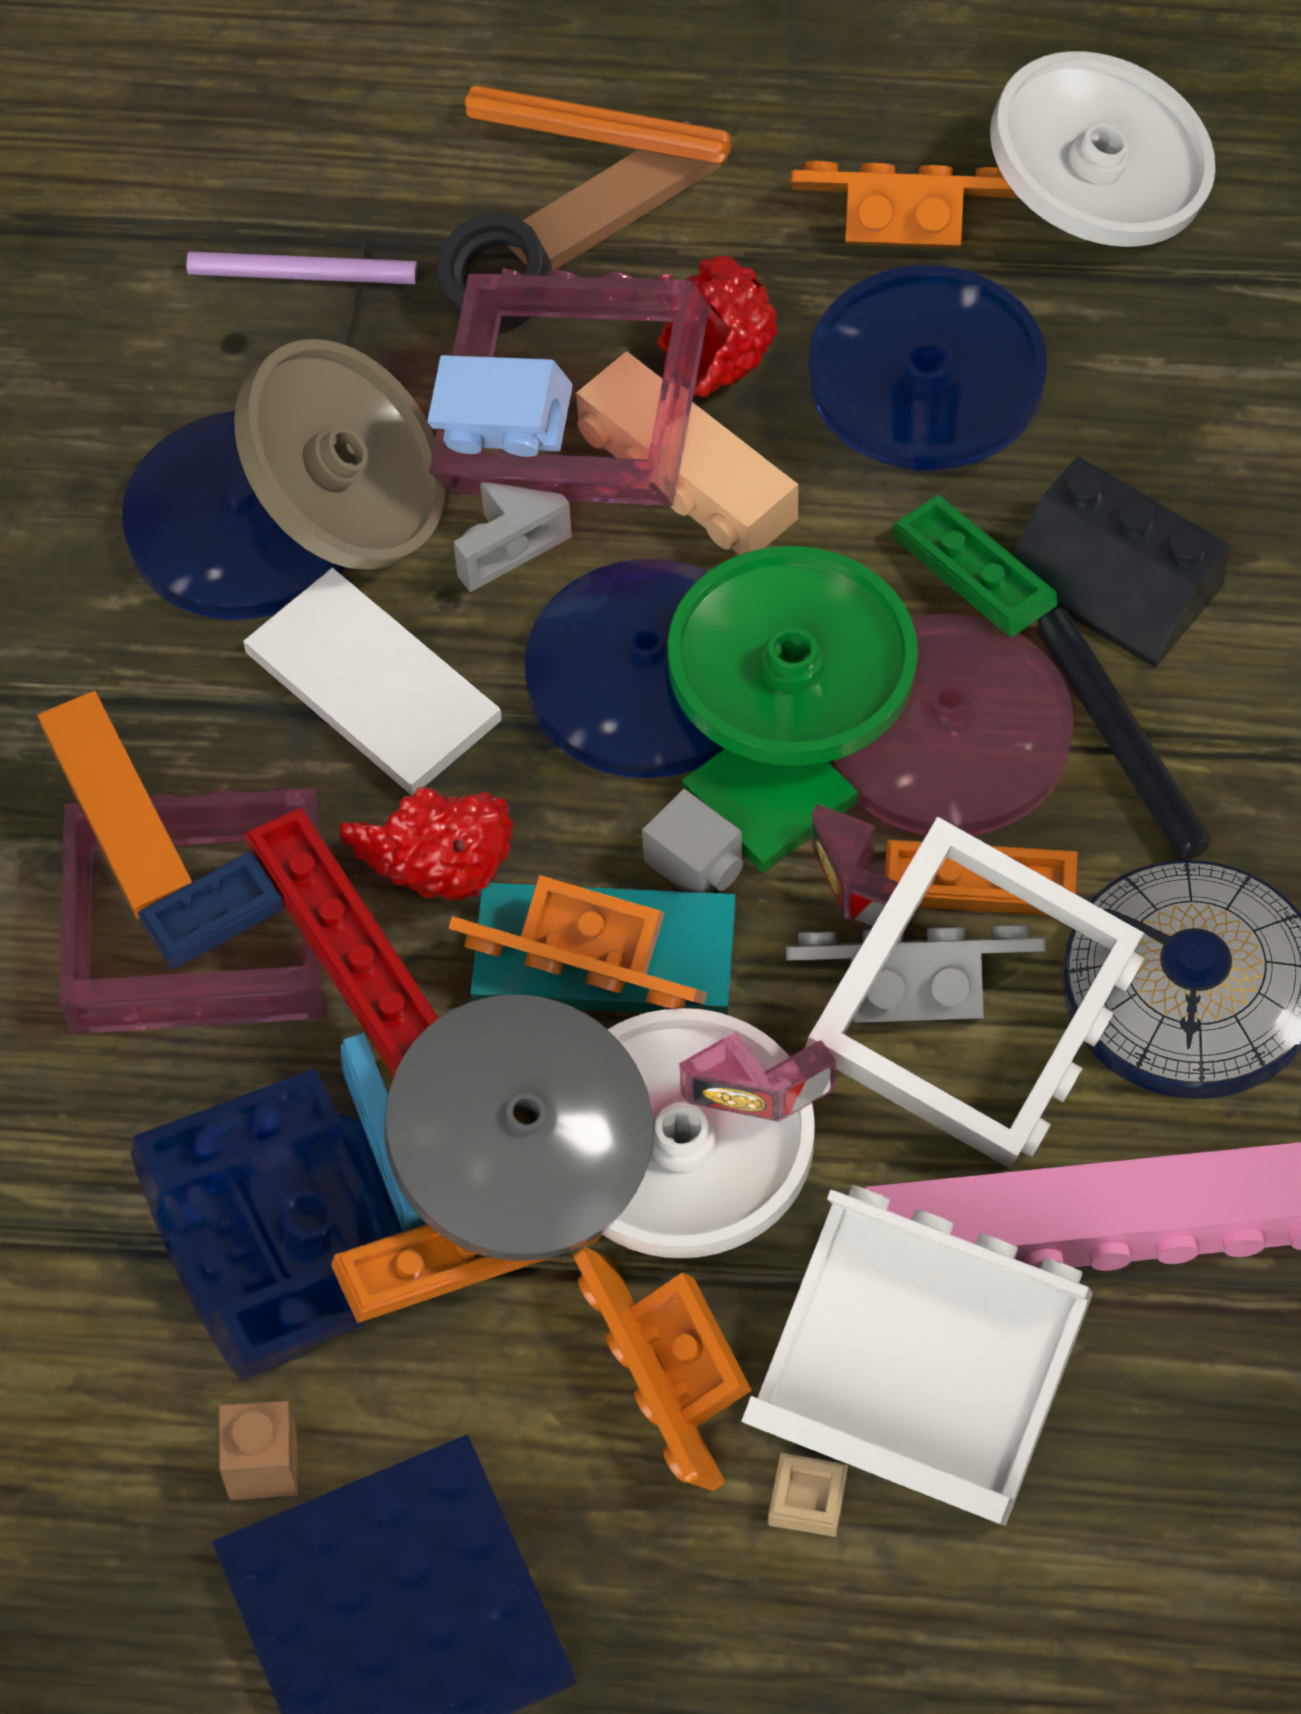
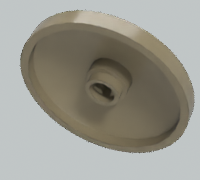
M305 339L290 342L275 350L250 371L241 386L235 406V438L240 461L246 477L263 507L293 540L308 551L331 563L348 568L371 570L395 564L417 550L429 539L439 523L445 501L443 462L437 441L430 425L427 423L426 417L409 392L391 373L370 357L349 346L321 339Z

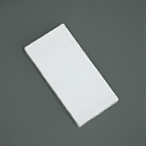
M333 568L243 641L245 652L412 796L418 787H425L502 721L501 709Z

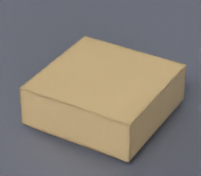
M780 1453L768 1515V1525L837 1537L848 1476V1464Z

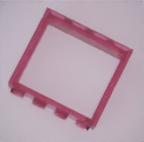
M502 269L501 275L468 274L452 356L494 357L501 316L673 322L648 460L542 454L523 457L500 452L464 454L448 448L443 441L445 430L437 429L429 472L450 495L481 496L480 483L490 482L563 494L568 501L673 506L710 306L693 281L673 280L670 274L660 275L657 280L634 279L626 274L617 272L604 273L601 278L577 277L572 273L558 270L549 271L545 276L522 275L509 269Z
M286 786L272 791L239 793L233 790H218L209 795L176 797L170 794H156L149 797L174 846L246 841L245 832L302 807L323 839V820L316 788L287 790ZM79 803L64 804L60 1006L70 1034L326 1018L325 969L303 934V966L90 980L92 851L102 849Z

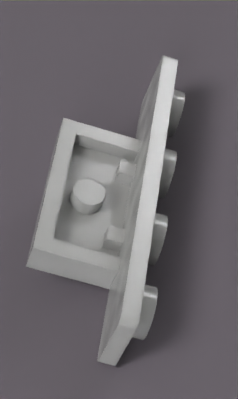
M1027 924L991 926V938L966 939L965 927L927 928V940L901 941L900 937L855 1014L853 1022L984 1018L981 953L1046 951L1045 938L1042 936H1030V925ZM863 930V942L837 943L836 931L798 933V945H785L786 960L851 958L852 964L871 930Z

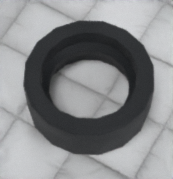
M498 212L475 216L457 226L444 241L437 260L438 282L457 315L473 327L491 331L514 328L532 318L547 301L553 283L552 262L533 228L517 216ZM503 245L518 247L523 251L527 258V267L524 276L513 289L501 296L486 299L473 297L466 291L463 285V277L467 267L477 255L491 247Z

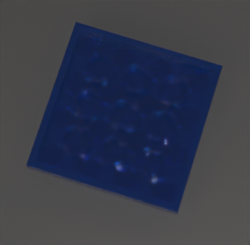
M468 1434L212 1541L281 1714H510L576 1685L575 1674Z

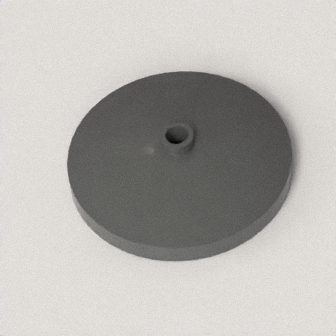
M500 995L487 997L455 1008L437 1019L420 1034L405 1053L389 1089L384 1113V1143L388 1162L400 1191L414 1211L437 1233L458 1246L483 1256L503 1260L527 1261L555 1257L584 1246L602 1234L619 1218L636 1194L645 1176L653 1146L654 1126L649 1094L636 1063L625 1047L602 1024L572 1006L538 996ZM513 1111H518L522 1116L529 1115L534 1120V1123L526 1125L518 1122L513 1115Z

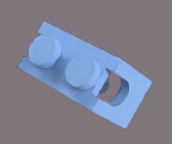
M441 355L427 423L433 429H444L443 441L446 443V446L451 450L464 454H477L481 452L482 448L503 449L510 454L523 457L535 456L538 454V451L560 452L573 384L554 360Z

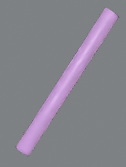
M191 251L187 254L188 275L417 284L418 278L417 261Z

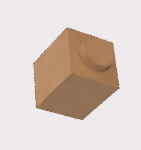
M288 1401L219 1405L220 1473L229 1500L298 1496L297 1430Z

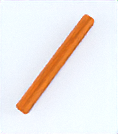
M479 85L471 87L468 96L465 98L466 115L471 119L718 165L725 163L731 150L730 134L721 129Z

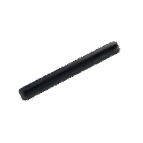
M1055 608L1038 619L1037 633L1174 851L1183 860H1190L1196 855L1203 854L1209 848L1210 835L1068 612L1062 608Z

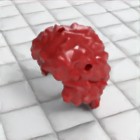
M728 255L701 260L698 266L699 274L687 277L684 284L678 288V295L671 299L673 305L672 313L668 315L667 322L663 326L664 329L661 331V336L658 337V345L666 355L663 365L668 368L672 367L673 377L680 381L681 387L678 391L684 396L698 395L700 397H708L711 392L717 391L721 386H731L736 380H742L743 377L746 378L751 370L759 366L762 354L766 353L768 346L777 334L776 311L769 304L766 287L757 279L753 269L749 267L742 268L732 256Z
M421 786L417 788L413 796H404L400 800V808L389 816L384 826L366 822H342L339 827V836L344 844L353 848L355 859L365 860L370 868L375 869L376 874L390 877L392 883L407 886L411 890L417 891L423 898L439 896L444 897L447 901H454L456 899L463 900L471 896H479L484 888L490 886V883L497 876L499 866L505 862L510 851L509 841L513 838L511 830L514 824L508 816V804L505 798L491 796L485 791L481 792V794L475 793L474 795L463 796L460 799L456 796L445 799L442 794H437L433 789Z

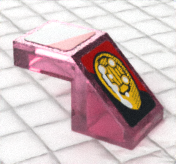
M816 804L811 814V846L844 918L873 928L899 883L868 871L874 859L875 825ZM913 916L901 935V940L904 939L913 921Z
M734 1032L679 1063L681 1095L688 1104L780 1122L835 1090L836 1059L823 1041L820 1040L764 1072L737 1032Z

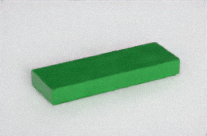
M939 494L892 524L895 541L1010 638L1057 606V596L1054 589Z

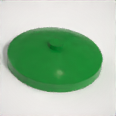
M803 546L768 547L749 551L719 564L702 576L688 590L681 600L670 626L668 672L674 695L689 720L712 741L735 754L759 762L785 766L821 764L846 757L865 748L882 736L899 718L906 707L915 682L918 655L917 638L910 614L902 600L880 576L869 568L846 556L823 549Z

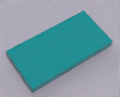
M490 883V886L484 888L481 892L478 924L521 937L536 885ZM582 887L665 912L647 975L708 992L704 1005L686 1000L684 1008L702 1009L728 1015L736 894ZM504 945L501 957L475 950L471 985L472 1001L500 995H529L555 1000L572 1006L577 1010L648 1013L670 1009L647 1002L646 997L649 989L625 982L622 994L584 983L588 972L585 969L564 963L560 976L524 965L527 955L525 951Z

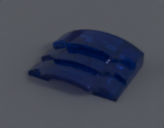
M315 1069L133 1136L130 1152L131 1158L161 1239L202 1323L224 1359L241 1381L303 1357L305 1349L366 1325L369 1320L357 1323L331 1263L336 1254L402 1233L403 1231L362 1123L336 1111Z

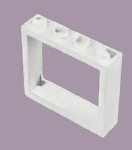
M937 817L809 1035L804 1051L1010 1169L1020 1152L1032 1158L1051 1124L1041 1119L1040 1116L1052 1096L1064 1102L1074 1085L1082 1067L1071 1061L1083 1041L1095 1046L1114 1012L1103 1007L1114 985L1126 991L1136 975L1144 957L1135 953L1134 950L1144 933ZM946 858L955 861L1111 950L1010 1129L844 1035Z

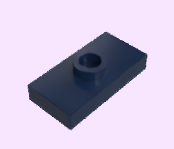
M251 851L140 910L138 915L142 926L171 970H174L283 910L284 905L282 897Z

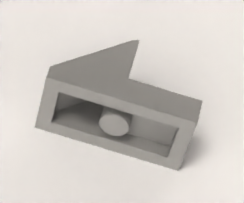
M490 482L480 483L483 513L489 523L475 525L466 531L461 538L453 541L457 576L469 592L572 538L570 506L563 494Z

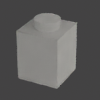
M685 789L642 829L644 862L683 892L713 893L716 889L719 891L725 890L734 882L742 869L741 830Z

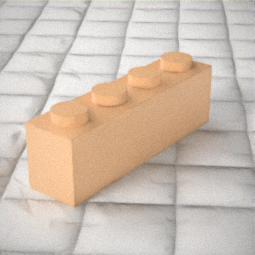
M627 351L576 392L577 425L585 440L595 448H605L620 460L622 466L632 478L639 482H648L663 494L664 499L675 512L683 516L688 514L705 527L711 539L721 548L726 550L731 548L739 555L763 549L798 520V484Z

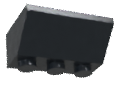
M1077 456L1042 496L1013 556L1056 591L1057 606L1055 608L1066 610L1072 619L1156 668L1224 586L1230 544Z

